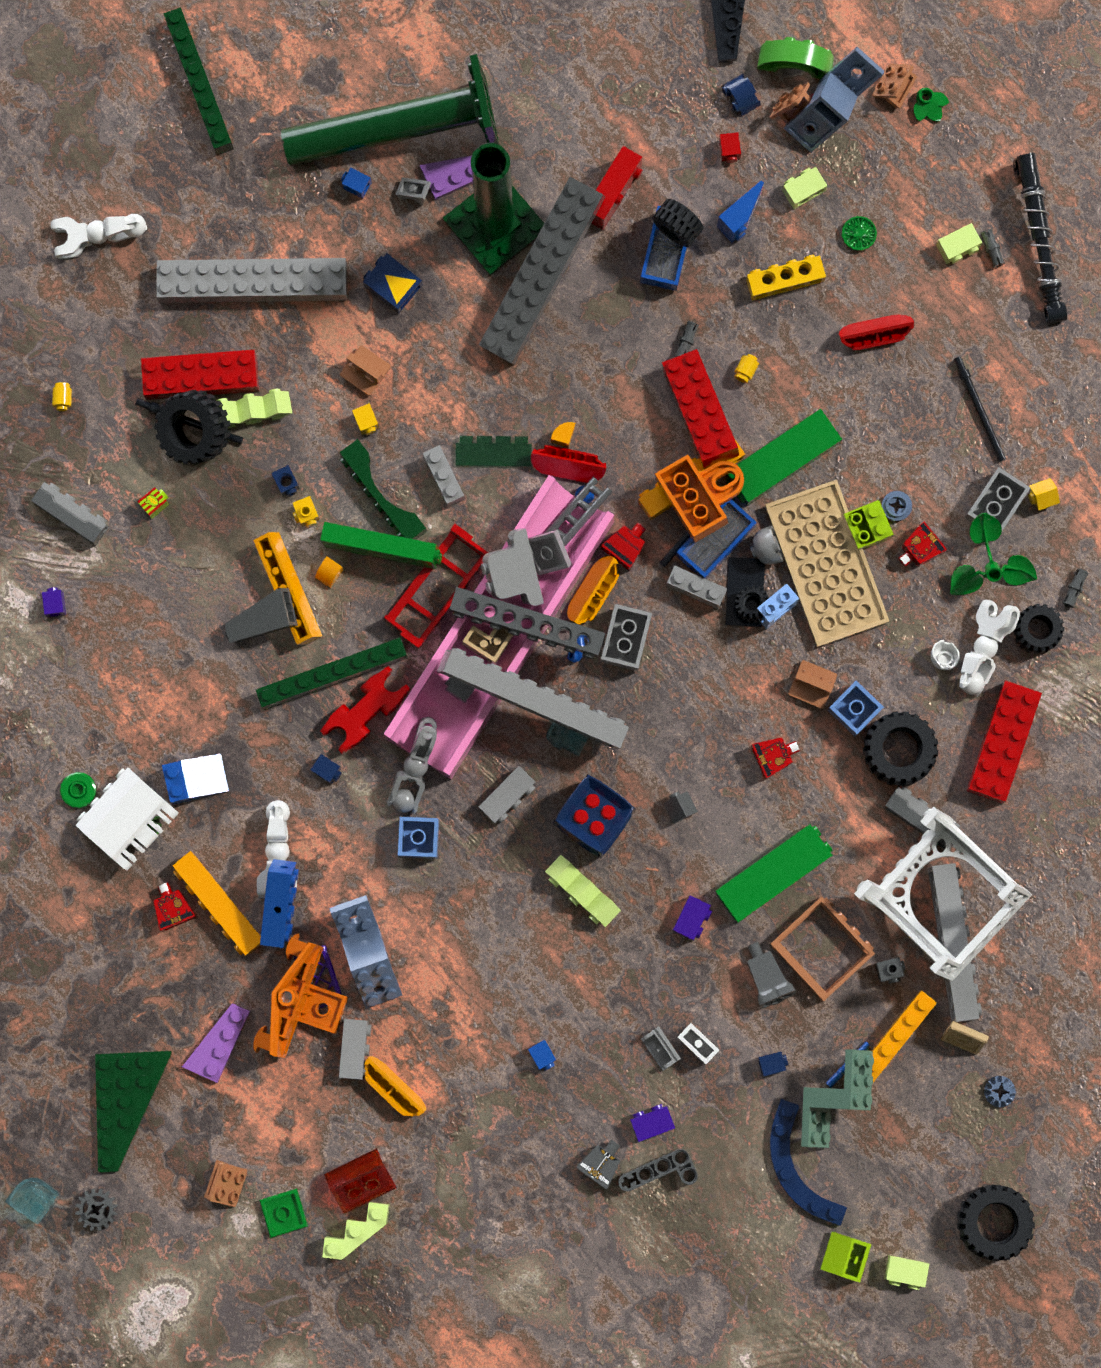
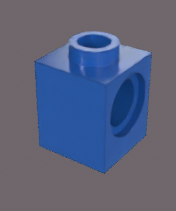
M351 167L341 178L343 189L362 199L372 183L371 177Z
M545 1040L528 1049L539 1070L543 1068L546 1071L555 1066L553 1062L556 1061V1058Z

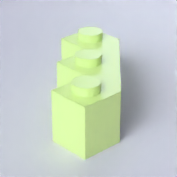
M272 389L264 396H254L253 393L245 394L243 398L237 401H228L227 398L216 400L223 404L222 409L228 413L226 418L227 421L230 420L231 425L228 428L236 427L235 424L246 423V425L260 423L263 419L272 418V420L281 419L292 414L289 391H281L280 389Z
M562 855L545 871L550 876L548 880L556 888L560 886L570 895L568 899L574 905L578 906L580 904L590 914L589 918L596 925L600 922L606 927L621 911L611 899L604 895Z
M369 1202L367 1221L348 1219L346 1222L345 1238L326 1236L322 1257L340 1260L345 1258L387 1224L390 1204Z

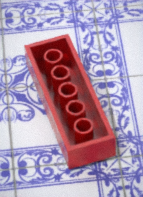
M255 349L141 358L143 396L146 400L167 399L175 394L190 390L206 391L207 395L259 392L258 364Z
M695 349L662 362L663 372L703 469L717 462L727 461L739 456L737 443L698 350Z
M1006 680L1002 683L966 790L967 792L1001 804L1006 802L1042 695L1041 692Z

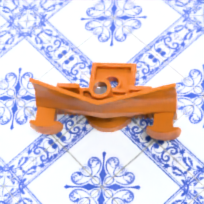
M299 933L294 934L287 944V960L290 961L293 955L297 956V959L272 991L270 1034L266 1033L267 1026H263L258 1030L253 1042V1049L256 1054L262 1048L269 1051L272 1056L285 1058L298 1021L334 1034L337 1032L348 997L311 984L324 947L310 942L304 943L299 941ZM325 1003L328 1006V1012L322 1015L319 1012V1006Z

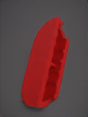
M890 315L852 323L839 331V337L841 342L847 347L852 348V350H862L900 342L914 328V320L907 315Z
M544 445L543 449H534L531 453L532 465L537 471L545 475L588 483L592 477L599 481L606 472V463H602L595 454L551 445Z

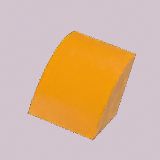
M566 422L559 425L551 436V443L569 448L576 423Z
M326 556L317 570L315 578L331 588L344 569Z

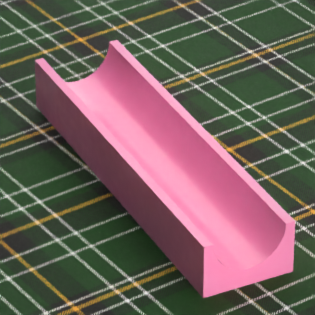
M548 475L515 529H526L528 538L544 534L575 496L565 490L555 478ZM577 506L571 515L579 520L586 511ZM597 509L565 546L572 563L569 568L542 575L537 574L544 604L537 606L524 604L520 594L505 599L494 598L486 590V575L476 588L475 593L555 617L612 527L614 514ZM565 520L558 529L566 534L573 525ZM506 541V543L504 544V546H503L502 549L508 547L507 541ZM469 602L465 608L472 612L476 610L477 606L475 603ZM487 608L484 614L487 617H493L495 611L492 608ZM505 614L502 617L506 623H511L514 620L511 614ZM465 616L463 619L457 618L384 733L388 741L410 754L420 720L424 717L433 718L437 723V738L428 759V766L449 779L453 778L501 702V699L475 688L468 700L462 703L445 690L447 687L445 682L449 677L437 672L445 651L452 650V648H459L465 651L468 657L474 655L482 658L462 645V641L472 626H475L487 635L491 634L493 628H490V624L482 622V625L471 622V618ZM525 619L521 622L523 628L529 629L532 627V622ZM541 626L540 632L544 634L548 626ZM514 635L495 665L502 667V672L511 671L519 674L538 642L527 639V635ZM484 659V664H491L490 662ZM426 723V724L423 725V726H431V727H432V725H431L430 723Z

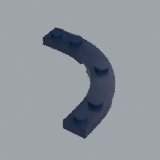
M781 1099L770 1133L771 1160L776 1176L786 1193L801 1208L816 1217L841 1226L847 1207L824 1199L814 1193L801 1180L795 1170L790 1153V1135L800 1105Z

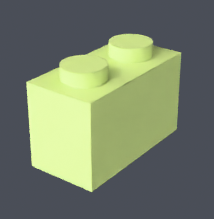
M816 167L813 169L807 168L800 173L801 176L797 178L792 177L784 182L785 185L782 191L793 209L826 191L827 184Z
M971 223L938 239L936 246L946 264L950 262L955 264L963 259L962 256L977 253L982 241Z
M888 1255L884 1279L889 1280L891 1285L900 1286L901 1283L908 1284V1288L920 1290V1287L926 1286L929 1263Z

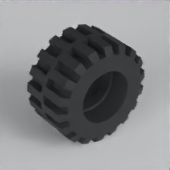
M666 199L652 217L657 228L665 236L684 247H690L704 229L700 219L690 209L672 199Z
M1035 604L1034 606L1027 607L1020 613L1013 635H1016L1015 641L1020 643L1019 647L1021 649L1025 648L1028 653L1044 654L1052 650L1063 637L1064 627L1062 624L1064 621L1063 619L1060 620L1059 612H1054L1055 608H1048L1046 604L1042 606ZM1033 619L1043 620L1049 628L1047 638H1034L1028 630L1029 622Z

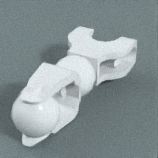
M138 214L106 217L103 222L95 220L89 223V225L77 223L69 217L55 219L50 223L51 229L55 232L68 234L66 243L57 246L54 250L55 257L58 259L78 257L83 249L91 246L92 243L102 244L107 239L112 242H119L131 237H139L147 230L144 218Z
M983 600L980 604L976 620L979 625L977 634L981 636L974 643L975 652L971 651V653L965 654L961 669L962 675L959 687L965 693L978 697L984 686L988 683L996 668V664L991 658L998 651L997 642L1002 643L1003 638L1013 632L1017 626L1020 617V611L1017 607L1007 605L1003 608L1000 615L996 617L998 607L995 602Z
M280 800L269 803L265 812L269 820L267 830V842L269 843L265 849L268 861L266 869L257 877V896L259 899L265 898L267 874L273 859L286 860L290 853L289 846L286 843L288 841L286 821L290 816V809L285 802Z

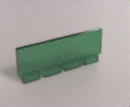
M460 435V443H456V466L531 467L532 444H528V436H515V443H511V436H496V443H492V436H477V443H473V436Z

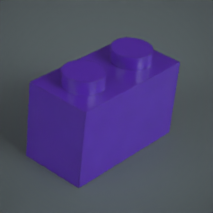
M690 895L672 931L694 941L695 937L699 939L704 929L701 927L703 920L708 921L712 913L709 910L711 905Z
M662 1104L651 1107L652 1112L644 1114V1111L633 1114V1119H630L638 1142L675 1129L667 1106L663 1107Z

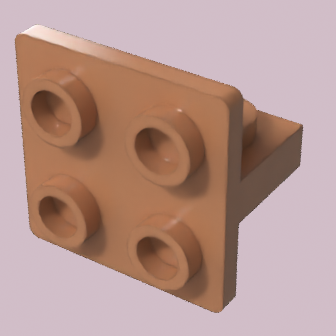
M889 64L885 68L884 74L880 82L877 83L872 95L875 98H884L894 108L900 109L917 79V76L912 72L914 66L912 64Z
M808 82L803 85L798 84L793 88L792 92L783 93L779 97V102L772 108L773 112L770 118L773 120L780 116L787 124L810 103L811 98L806 93L810 84Z
M360 345L354 354L350 352L347 356L348 363L340 372V376L368 396H371L390 370L391 365Z
M802 660L788 695L824 709L834 687L837 674Z
M216 1160L204 1198L212 1202L236 1207L248 1170Z

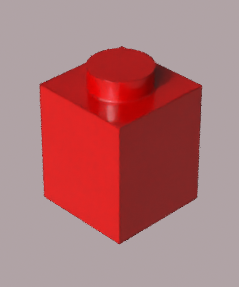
M739 133L720 134L719 145L722 162H737L741 158Z

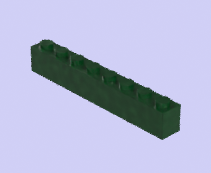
M181 7L163 13L216 156L233 150L231 139Z
M400 637L255 690L262 709L266 710L408 659Z

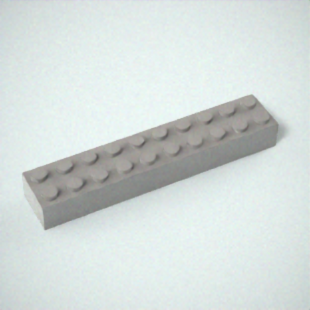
M346 258L157 260V299L159 303L347 301Z
M459 648L445 651L437 672L606 746L621 748L629 728L624 725L625 721L616 717L608 718L607 713L600 710H589L590 706L585 703L571 702L573 698L564 694L555 695V691L548 687L540 686L539 688L536 686V682L529 679L521 680L519 679L520 675L514 672H502V667L493 663L486 665L483 663L484 659L474 655L468 657L466 652Z

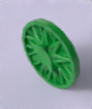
M852 217L842 228L843 242L852 250L863 251L870 248L877 237L874 223L866 217Z
M82 772L69 774L61 784V797L71 807H85L96 796L95 782L89 775Z

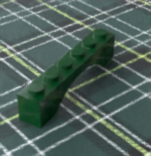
M358 439L340 451L342 458L339 460L345 468L349 467L353 471L351 474L353 479L357 483H362L364 486L362 490L368 498L372 496L375 500L374 506L380 513L383 511L387 516L385 520L391 528L395 526L398 530L397 536L417 540L427 532L426 527L415 513L394 506L379 492L371 476L370 455Z

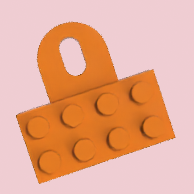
M688 454L655 473L656 481L695 543L728 524L727 517L720 505L736 497L744 486L742 470L735 463L720 461L699 473ZM728 473L735 475V479L723 487L716 485V481Z

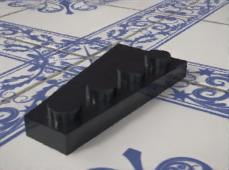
M711 0L718 63L737 61L745 0Z

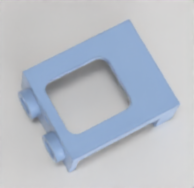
M785 584L757 608L763 615V620L760 622L766 630L795 607L799 600V597L788 584Z

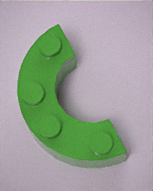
M785 37L784 40L765 41L762 44L757 69L776 72L781 68H794L808 72L812 78L821 79L833 68L834 56L830 50L815 45L812 40L797 41L795 38Z

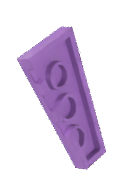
M472 156L420 165L426 181L431 182L430 190L435 200L473 184L470 161Z
M232 1003L182 1067L218 1083L250 1011Z

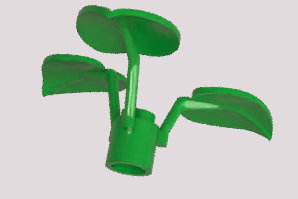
M987 513L979 514L972 521L969 533L974 543L980 544L985 542L989 563L985 566V572L975 571V568L971 565H962L956 568L951 576L950 593L952 595H965L980 589L983 584V578L980 575L988 578L991 582L999 581L1003 575L1004 580L1010 585H1021L1037 580L1033 564L1022 555L1011 556L1008 559L1007 565L1004 564L1001 569L997 562H993L988 541L997 540L1001 535L1002 527L995 517Z

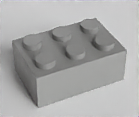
M998 467L965 519L972 523L979 514L987 513L1000 522L1003 531L1030 490V487Z
M615 604L601 663L638 672L652 613Z

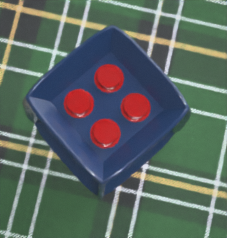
M587 774L566 801L557 818L553 821V825L557 826L560 831L581 847L602 859L603 855L623 831L632 814L635 813L636 808L613 789Z

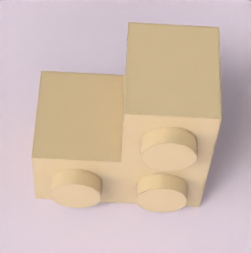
M472 626L462 641V645L488 662L496 664L514 635L509 634L508 630L501 628V630L493 629L491 634L487 635L475 626Z

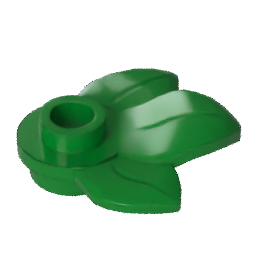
M922 88L917 92V103L914 105L913 112L918 121H922L927 116L932 121L940 122L942 118L941 107L949 104V100L941 92H933L929 88ZM926 95L929 99L923 100L922 96Z

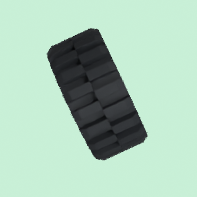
M190 390L175 394L167 398L165 403L161 404L159 407L161 412H157L155 417L157 423H154V429L157 430L155 436L161 443L159 445L160 448L166 450L165 454L169 458L174 457L173 460L175 462H183L184 465H196L212 460L223 452L222 448H225L228 444L226 438L230 437L231 431L228 430V427L231 425L230 420L227 421L226 418L228 415L227 411L222 409L223 404L220 401H215V396L212 394L207 395L206 391ZM187 410L196 414L202 423L203 436L198 445L192 443L186 437L182 428L183 416Z
M898 711L892 712L889 715L882 716L868 730L863 742L864 761L866 765L868 764L871 774L874 773L879 781L887 782L886 784L890 786L897 785V787L912 785L923 779L934 767L939 751L937 750L938 739H935L933 728L930 729L929 723L926 720H921L919 715H911L906 711L898 713ZM896 731L910 734L918 744L916 760L905 767H897L890 764L883 754L882 747L885 738Z
M993 1184L979 1187L976 1191L970 1192L967 1195V1199L962 1201L960 1205L962 1207L957 1214L959 1236L964 1241L965 1246L981 1258L991 1261L1010 1260L1011 1257L1020 1255V1252L1028 1247V1241L1033 1238L1032 1230L1033 1228L1035 1229L1033 1211L1030 1210V1204L1023 1198V1195L1012 1188ZM988 1205H1003L1013 1216V1230L1002 1241H989L981 1235L978 1229V1216Z

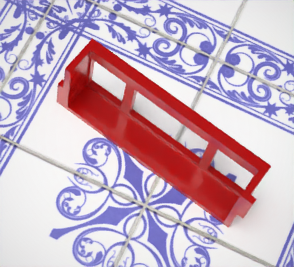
M454 524L450 529V533L438 548L442 554L441 562L463 578L458 588L465 589L481 568L483 556L488 552L472 541L473 536L457 524ZM456 538L480 555V558L468 574L444 557V554ZM423 567L390 613L384 617V621L400 631V635L417 648L422 647L449 611L455 593L454 591L436 616L411 599L433 570ZM407 604L432 621L419 639L395 622Z

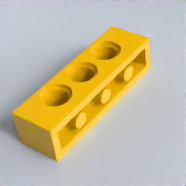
M809 255L801 261L790 260L782 266L775 264L763 271H760V269L752 270L749 272L750 274H747L746 281L753 301L825 282L826 274L821 257ZM805 268L809 273L802 275L799 273V269ZM788 273L791 278L784 280L781 278V274ZM764 278H770L772 280V283L767 285L764 284L762 280Z

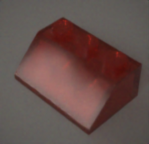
M377 1148L324 1174L329 1189L344 1214L397 1188Z

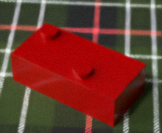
M622 146L596 191L605 196V199L591 224L602 230L605 229L617 207L621 204L635 179L638 180L643 172L641 169L642 156L625 146Z

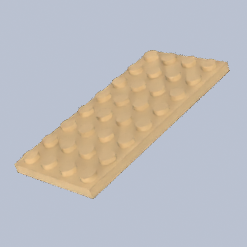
M837 480L765 504L767 514L776 533L777 541L817 648L889 623V618L864 551L857 548L843 515L849 511Z

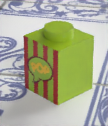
M154 487L137 502L153 519L169 505L167 502L169 497L162 489L158 491Z

